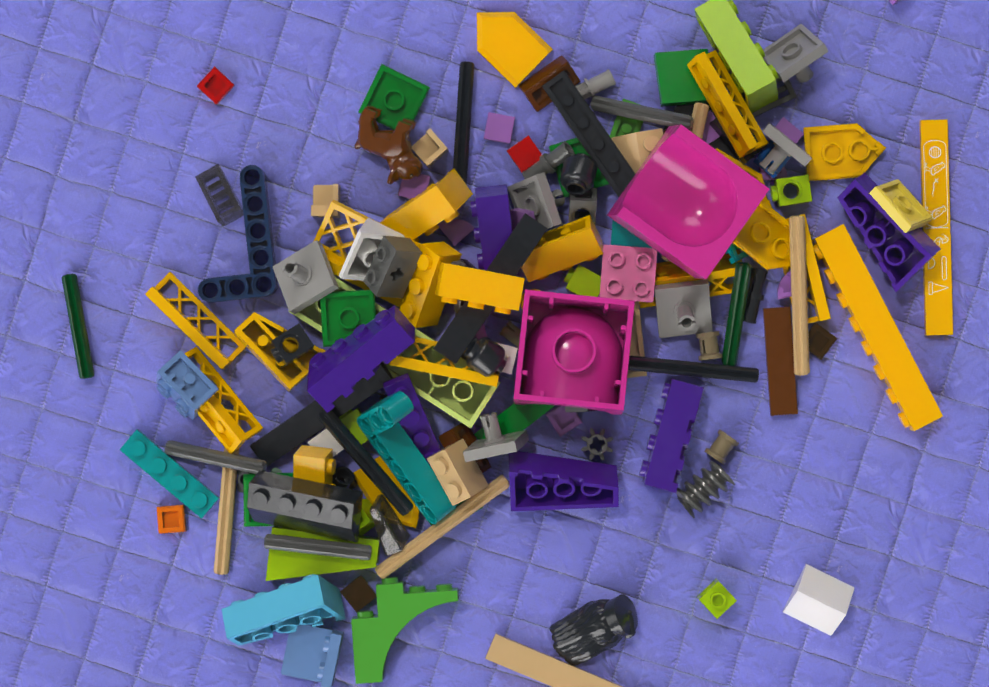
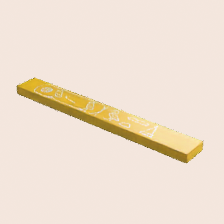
M948 119L920 120L921 205L933 218L927 225L922 227V230L941 248L923 267L925 335H953Z

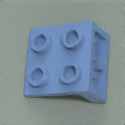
M181 350L157 371V390L166 399L171 397L176 402L175 408L184 418L189 416L194 420L198 415V409L218 391L214 383Z
M312 625L297 626V631L288 635L281 674L321 682V687H332L344 632L318 626L313 627Z

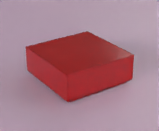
M215 66L197 85L216 105L235 86Z
M529 135L507 150L521 173L540 160L539 157L542 155Z

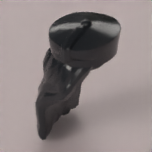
M621 594L611 600L600 599L590 601L550 626L552 640L554 641L553 648L570 665L576 666L587 662L600 653L615 647L624 636L626 639L634 636L638 617L634 604L626 595Z

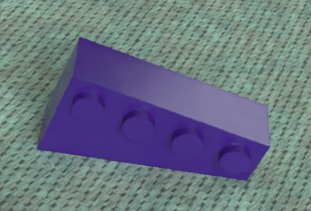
M863 173L837 198L854 226L858 227L865 238L864 242L874 252L879 260L880 268L883 272L887 273L892 281L893 289L897 292L941 248L921 228L905 233L870 195V192L878 185L866 173Z
M507 184L475 188L476 201H470L472 217H478L479 227L474 228L475 243H481L482 253L477 254L478 268L480 270H487L512 233Z
M395 305L388 310L380 311L372 321L366 325H359L351 335L345 339H338L331 348L323 353L319 352L311 358L308 370V393L328 413L335 407L332 402L341 395L346 398L353 393V387L362 378L369 380L374 376L381 362L388 364L415 342V327Z
M672 378L670 383H664L661 398L665 399L663 409L658 408L653 424L658 425L655 435L650 434L646 450H650L648 461L643 460L639 476H643L642 482L645 485L673 493L677 492L678 484L675 482L683 469L684 450H687L690 442L691 426L695 422L704 387Z
M522 451L508 453L511 511L619 507L617 465Z

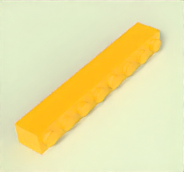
M839 225L812 239L816 259L818 261L823 260L827 268L823 272L830 285L834 283L839 291L836 294L838 302L843 309L847 307L852 316L848 318L855 333L860 332L864 340L860 342L867 356L872 355L876 363L873 369L879 380H885L888 386L885 392L892 404L897 403L901 411L897 415L903 427H909L910 430L916 431L943 417L845 225Z

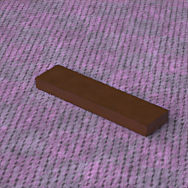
M790 307L762 308L770 416L798 414Z

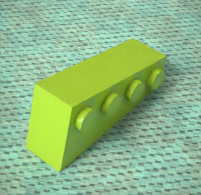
M709 0L694 9L696 20L713 50L718 48L719 52L717 53L727 71H732L730 76L740 94L745 93L746 103L751 113L778 100L776 80L779 76L773 65L767 66L764 61L765 53L758 42L754 44L751 40L752 32L745 21L740 22L737 14L739 12L732 0Z
M273 526L271 534L370 545L372 553L370 560H359L269 549L266 581L303 577L311 574L319 575L375 568L378 565L381 538L359 536V540L356 543Z

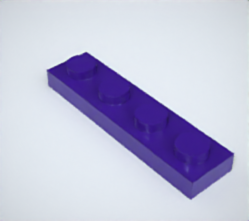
M406 373L384 382L383 386L387 396L401 391L410 398L414 410L400 420L399 423L428 462L427 458L440 451L441 448L409 374Z

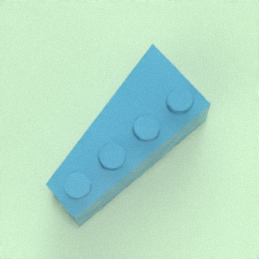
M316 574L303 577V580L296 583L282 584L278 589L270 592H259L255 594L254 598L248 600L234 601L230 604L231 606L222 609L226 637L238 646L272 638L275 631L288 634L296 632L299 625L312 624L313 627L324 625L323 619L335 617L336 621L346 619L340 589Z

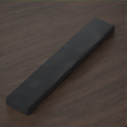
M562 71L542 87L592 160L596 163L614 192L620 197L636 173L567 73Z
M525 213L486 271L516 276L548 228ZM465 301L433 349L456 364L495 306L484 305L483 310L468 307V301Z
M383 362L380 363L379 369L369 380L365 378L359 380L353 387L354 392L345 398L341 395L332 402L335 405L332 411L338 418L383 388L384 382L394 379ZM316 400L252 443L250 448L259 460L266 461L267 466L325 427L317 418L323 408Z

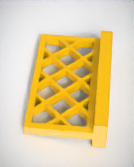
M333 199L314 241L320 242L323 235L333 233L337 245L333 247L322 245L333 273L339 276L347 258L345 248L352 246L358 233L355 225L364 224L369 217ZM334 210L345 214L348 223L336 226L332 218ZM350 227L354 240L342 243L338 231ZM412 240L414 244L420 249L421 243ZM344 279L364 290H370L363 281ZM380 297L398 307L401 306L403 298Z

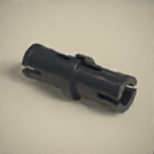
M752 268L744 314L745 322L756 324L760 301H763L765 296L762 295L768 271Z

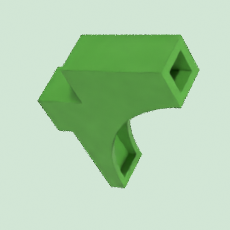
M386 577L382 579V582H377L378 615H373L372 610L358 611L357 616H353L351 619L356 684L383 682L388 651L401 629L414 617L429 608L447 602L458 601V588H452V584H438L436 589L425 590L424 585L410 586L409 591H405L404 581H398V577Z

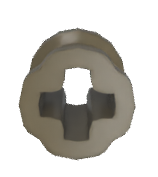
M719 331L696 334V338L699 339L701 353L698 357L699 361L723 358L722 353H719L717 338L720 335Z
M719 429L717 432L718 437L711 447L706 448L704 452L724 465L726 463L725 458L734 446H738L739 442Z

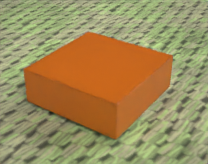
M184 504L156 507L159 534L187 531Z

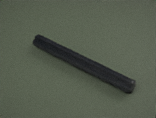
M463 61L459 67L453 168H455L467 185L474 63Z
M629 356L628 370L754 383L759 378V369Z
M323 409L317 416L319 421L402 516L408 514L413 509V504L335 413L332 410L327 413Z

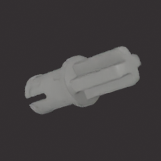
M608 69L589 80L583 79L584 82L577 85L576 88L582 97L587 99L589 97L593 98L595 94L616 85V82Z

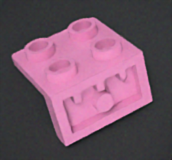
M603 244L599 297L653 302L657 251L653 248Z

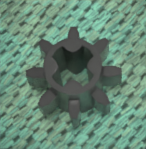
M590 428L591 436L589 438L581 437L587 442V446L582 447L581 450H589L591 452L589 455L590 460L594 458V455H599L604 460L603 453L605 451H613L607 446V442L612 441L613 437L605 439L603 436L605 429L602 428L599 434H595L594 430ZM597 437L599 440H604V444L601 445L602 450L590 449L589 445L593 443L592 438Z

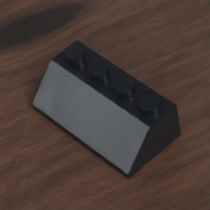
M259 470L249 482L247 508L255 522L357 543L359 540L363 491Z

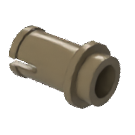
M508 321L507 326H504L500 335L517 346V351H519L521 329L511 321Z

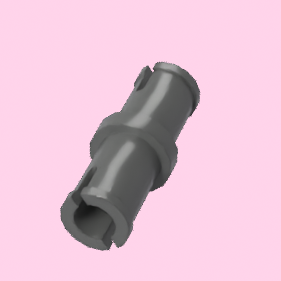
M564 141L549 154L544 153L539 157L540 160L522 172L524 179L545 172V175L555 173L557 167L567 157L575 155L572 147Z

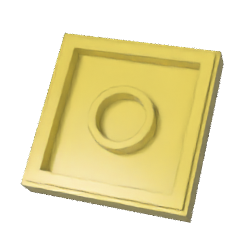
M899 179L876 186L870 192V195L905 233L923 227L933 219Z

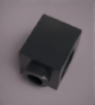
M298 323L271 341L273 348L270 349V352L278 364L283 361L285 366L311 351L314 345ZM294 340L298 345L297 351L294 353L285 352L282 347L284 341Z

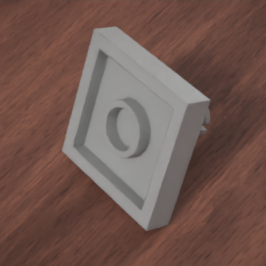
M800 24L763 49L765 53L763 59L767 66L773 65L783 82L796 75L797 80L803 83L813 77V72L809 65L829 51L818 37L804 25Z
M770 122L762 130L766 136L774 141L773 144L775 146L759 164L765 169L771 161H774L767 169L772 175L787 156H792L804 167L812 159L807 152Z
M545 172L507 187L514 209L521 208L534 211L535 220L548 229L562 224L557 207L564 205L565 197L555 199L557 196L563 195V192L559 189L551 192Z
M317 240L273 266L289 312L293 314L300 312L339 288L323 245Z
M708 279L655 285L654 293L659 338L713 332Z
M492 412L491 415L489 413L481 415L480 420L482 421L486 438L474 441L463 451L465 462L517 452L529 441L527 430L502 435L497 412Z

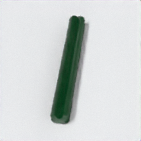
M737 262L722 353L723 358L721 359L723 365H737L752 266L746 262Z
M73 273L62 276V284L80 379L94 377V369L77 275Z

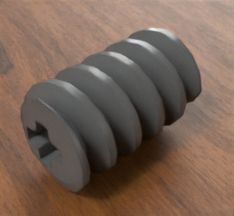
M713 461L709 462L711 471L705 468L700 469L702 478L695 474L692 476L694 485L687 481L684 482L685 492L677 488V499L693 518H695L693 509L703 512L702 502L709 506L712 504L710 495L717 499L720 498L719 488L725 492L728 491L727 481L736 485L724 469Z

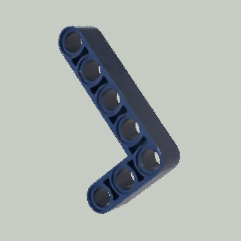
M256 165L245 166L240 172L250 274L204 279L198 286V294L206 302L215 303L268 297L273 295L278 288V280L273 270L276 261L267 179L265 172ZM253 170L258 171L260 175L258 183L249 185L246 180L247 174ZM254 197H260L263 202L262 208L257 212L251 211L249 207V202ZM256 224H263L266 233L262 238L256 239L252 234V229ZM264 250L268 253L269 259L265 265L261 266L256 263L255 255L258 251ZM262 277H268L271 280L272 286L267 292H262L258 288V282ZM236 280H241L245 285V290L240 295H235L231 289L233 282ZM209 283H214L218 287V293L213 298H209L205 294V287Z

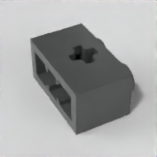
M383 236L363 282L375 296L403 298L417 267L419 257L423 252L410 238Z

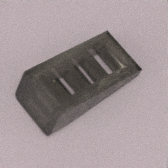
M219 164L195 176L219 224L226 226L244 216L243 207ZM217 176L219 177L220 180L214 182L209 186L206 185V182L212 180ZM224 186L225 189L221 190L220 192L214 195L211 194V192ZM229 196L230 199H228V200H226L225 202H223V203L217 205L216 202H218V201H220L221 199H223V198Z
M380 494L371 506L370 513L383 551L386 556H390L403 550L410 535L384 495Z

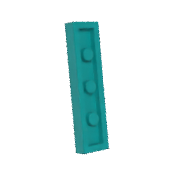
M136 429L120 448L122 453L201 519L220 498L175 459L167 455L163 449L139 429Z

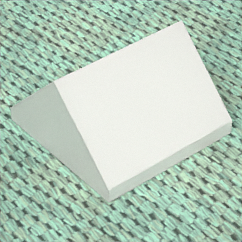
M367 218L355 237L339 277L341 279L364 281L383 236L405 238L404 235Z
M805 564L782 612L831 636L847 614L854 587Z

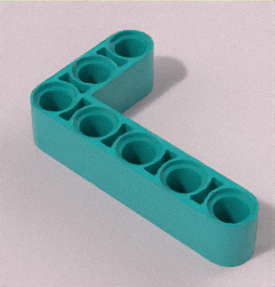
M397 391L380 400L357 418V423L422 515L430 523L437 524L452 512L456 505L452 506L433 469L399 424L400 420L414 410V406L405 393Z

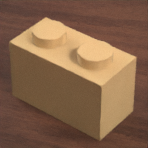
M464 439L443 448L427 458L452 506L474 496L489 486L476 461L465 462L463 451L468 446Z

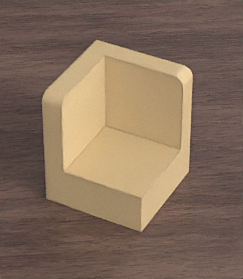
M430 128L422 138L412 145V150L428 168L449 151Z
M339 184L313 186L312 217H325L333 199L340 202ZM334 210L332 218H340V212Z

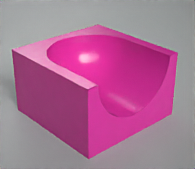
M680 124L668 127L607 216L693 278L707 279L770 189Z
M525 289L514 404L569 406L603 411L613 415H622L625 404L635 301Z

